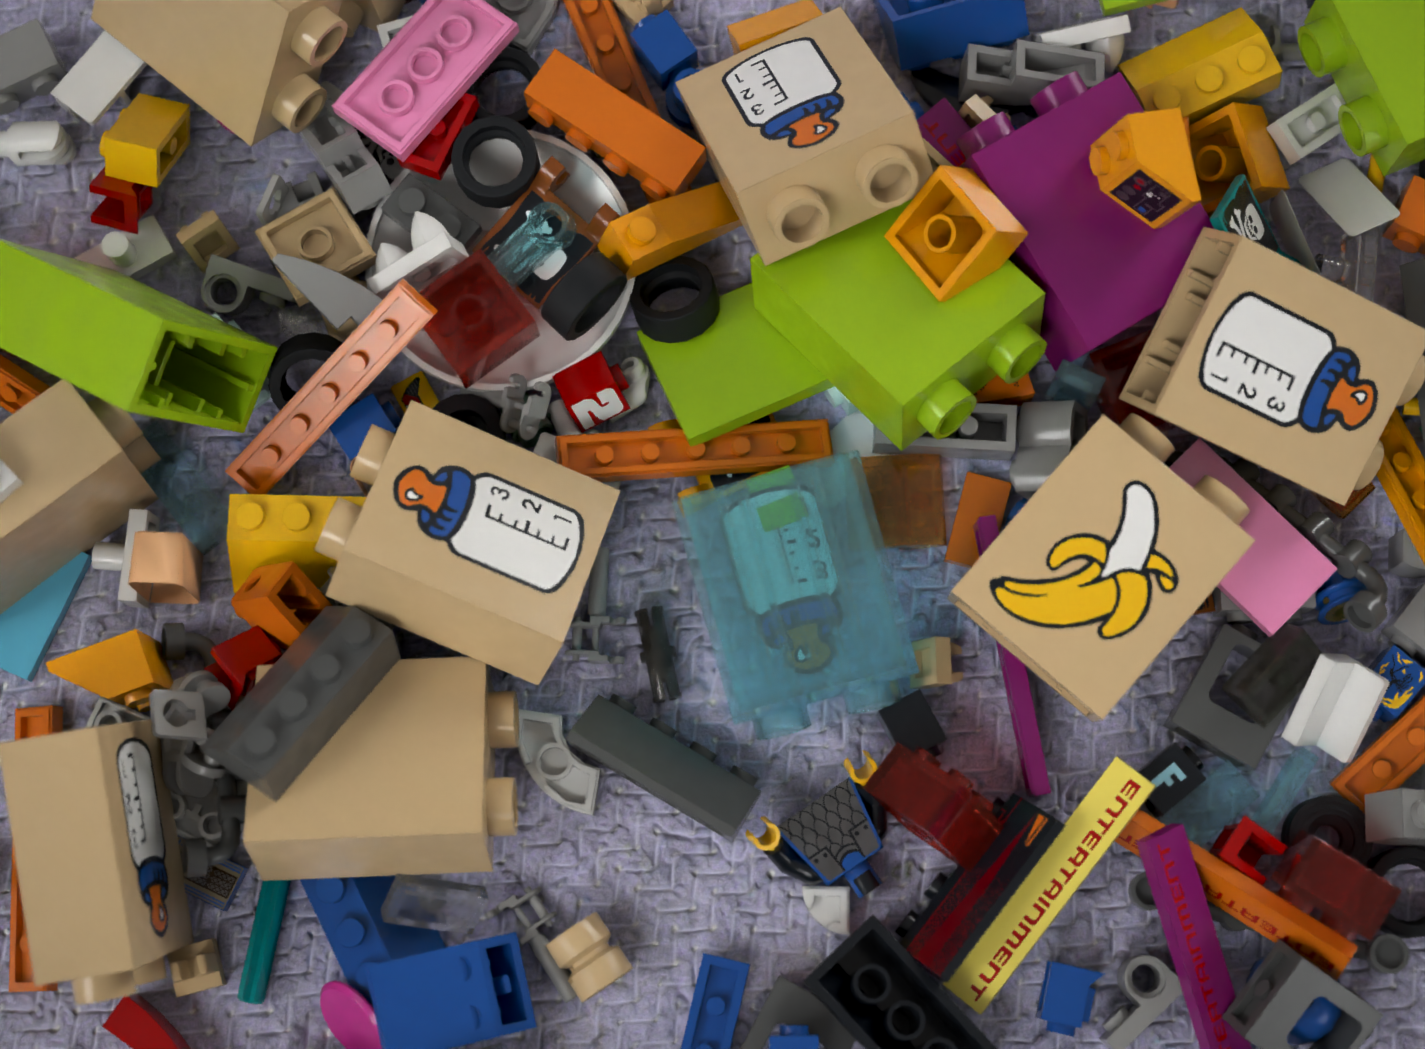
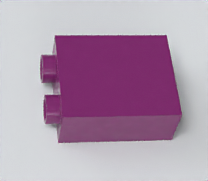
M1073 71L1056 80L1029 100L1039 116L1035 120L1015 130L1003 111L976 125L956 141L967 159L959 167L973 169L1029 233L1008 259L1045 292L1040 336L1047 343L1044 354L1055 372L1163 308L1203 227L1214 229L1209 216L1200 202L1163 228L1153 229L1100 190L1098 177L1093 174L1090 167V145L1125 115L1145 112L1121 72L1088 89L1078 71Z

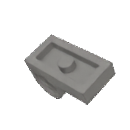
M211 254L201 289L203 301L211 310L223 315H239L248 309L256 289L261 291L258 300L281 308H285L287 300L297 304L282 278ZM232 281L236 285L237 296L232 303L222 305L218 300L217 291L224 282Z
M1149 955L1131 956L1124 960L1118 968V987L1133 1005L1128 1010L1123 1005L1120 1006L1103 1022L1102 1026L1107 1031L1099 1040L1108 1049L1127 1048L1182 993L1178 976L1158 958ZM1141 964L1148 966L1154 975L1153 985L1146 992H1140L1132 983V973Z

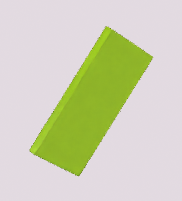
M752 283L719 296V313L714 323L703 334L688 341L677 343L659 342L651 339L641 330L636 331L639 343L690 447L709 441L834 387L817 368L754 308Z

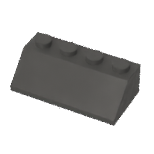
M326 606L200 747L202 752L277 802L401 658L393 630L356 606Z
M598 694L565 739L576 750L733 843L761 795V791L754 787L758 779L733 765L729 772L713 763L717 755L697 742L693 741L688 748L673 738L677 731L662 721L653 717L649 724L633 715L637 707L618 695L612 694L610 699L607 700Z

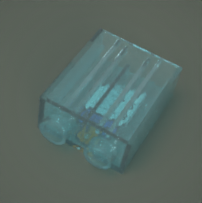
M858 450L843 451L670 500L728 711L734 725L752 720L757 740H767L792 734L811 726L806 706L810 703L843 694L848 714H859L887 707L902 700L897 679L920 672Z

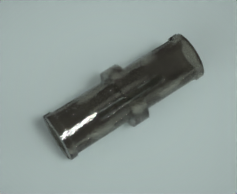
M663 606L651 607L652 611H650L653 627L650 625L647 608L635 611L634 616L637 620L643 646V652L639 655L641 663L647 665L653 695L652 701L653 703H663L666 699L663 682L666 683L669 701L682 698V692H680L673 661L677 653L675 646H670L663 613L664 608Z

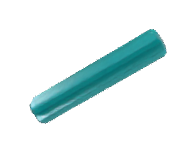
M291 880L262 881L237 995L238 1000L242 1002L262 1004L265 1001Z

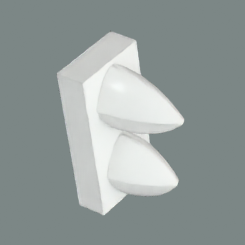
M1118 14L1032 34V40L1037 43L1082 50L1081 44L1085 43L1087 51L1105 53V71L1111 73L1122 57L1124 34L1131 32L1128 14Z
M415 211L411 227L413 251L407 254L398 246L381 243L376 257V274L367 280L373 293L381 299H384L402 279L419 292L470 260L464 245L450 236L445 227L434 217Z

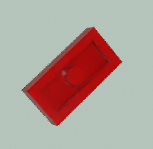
M465 93L404 162L398 159L400 166L441 181L451 163L454 141L462 129L472 122L480 106L477 97Z

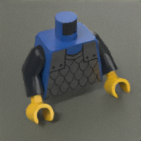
M863 750V754L866 757L864 766L854 769L849 759L846 758L844 760V767L850 777L779 826H776L767 817L761 816L760 819L766 824V832L761 837L756 838L748 829L745 833L747 839L757 848L763 850L766 856L782 873L809 885L823 882L826 886H829L844 875L859 899L883 883L867 859L883 848L881 841L888 833L887 801L876 776L877 764L866 750Z

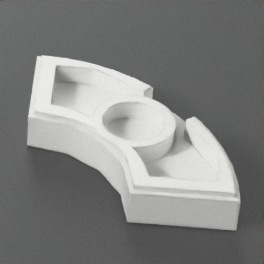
M519 709L518 751L532 779L548 796L559 804L576 812L594 816L601 769L582 762L571 752L563 733L562 715Z

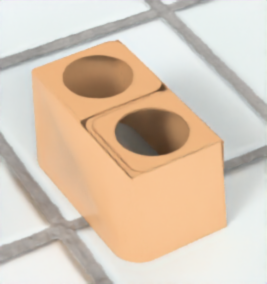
M135 532L128 585L149 602L153 583L150 603L198 604L200 603L203 554L182 532Z

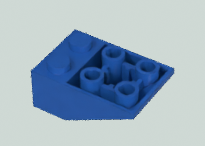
M516 932L365 966L382 1049H451L537 1027Z

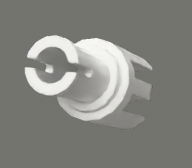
M58 121L13 122L7 131H0V158L9 157L17 166L63 165L74 160L77 154L75 143Z

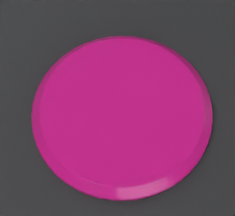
M329 981L324 984L320 992L321 1011L328 1027L337 1040L346 1049H382L374 1009L359 992L345 983Z

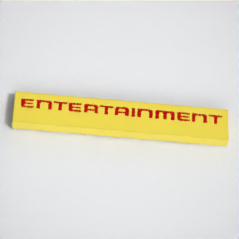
M1116 756L1066 821L1064 829L948 982H943V985L978 1014H983L1157 786Z

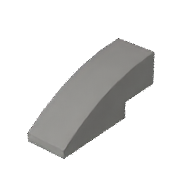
M1019 39L1016 40L1013 50L968 43L960 64L958 101L966 102L973 95L977 94L980 98L990 96L994 100L991 105H1032L1029 100L1033 96L1073 71H1078L1085 85L1090 89L1105 80V53Z
M279 253L272 259V263L336 330L349 318L359 326L382 301L381 298L361 284L321 265Z

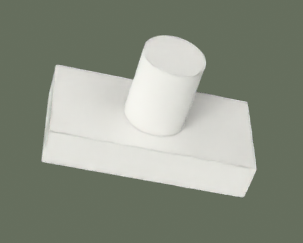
M152 214L138 222V234L126 231L110 232L104 236L100 244L74 259L110 268L137 280L178 257L160 223Z
M129 510L125 544L96 542L92 551V566L94 569L121 571L118 600L130 607L149 608V602L128 585L135 532H159L160 518L149 510Z

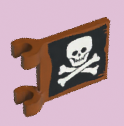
M553 156L540 168L529 189L515 201L472 249L481 260L539 311L542 309L550 292L562 277L597 248V244L609 222L620 218V215L605 203L588 224L559 199L553 192L567 181L570 174Z

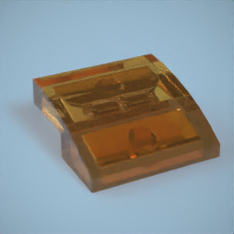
M902 454L843 459L848 550L852 552L889 548L911 550L947 546L941 455Z

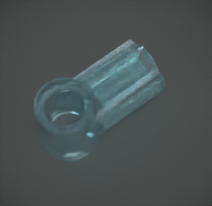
M552 202L540 203L530 211L527 221L486 258L498 273L513 288H516L557 250L565 249L573 242L577 232L576 223L573 217L558 204ZM551 216H560L562 220L560 231L552 237H544L542 231L544 222Z

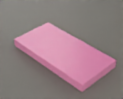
M427 0L335 101L332 108L335 114L404 162L520 32L518 24L484 0Z
M1198 438L1169 469L1192 488L1197 485L1204 475L1211 476L1231 489L1248 506L1250 513L1238 526L1256 541L1217 587L1262 631L1271 637L1338 568L1201 438Z

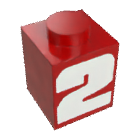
M601 351L552 376L566 409L581 433L630 409L623 391L630 388V385L619 364L617 363L610 367Z

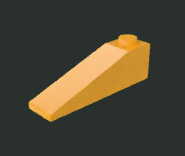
M716 182L650 203L609 222L597 247L600 252L626 274L627 280L743 224L720 182Z

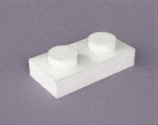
M1336 83L1266 127L1290 166L1341 133L1338 110L1341 105L1346 103Z

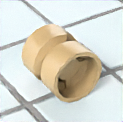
M597 912L579 921L546 945L559 968L571 970L572 973L568 982L582 1003L633 969L619 946H609L607 943L611 933Z

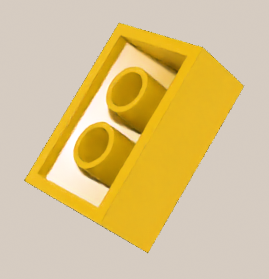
M1242 7L1117 65L1119 72L1123 75L1145 112L1180 107L1182 117H1189V125L1232 102L1246 103L1279 88L1282 76V69L1263 31Z
M229 494L227 546L234 593L236 594L257 567L294 561L311 582L321 588L330 578L327 570L330 566L336 567L338 560L315 551V548L337 498H342L362 507L367 497Z

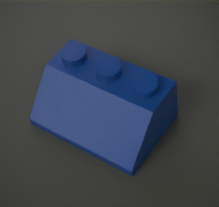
M873 0L890 55L901 71L923 70L929 67L932 62L946 58L961 59L965 54L968 43L987 47H1004L1013 44L1017 38L1030 35L1025 0Z
M412 875L300 879L349 986L359 992L372 1007L365 966L446 948Z

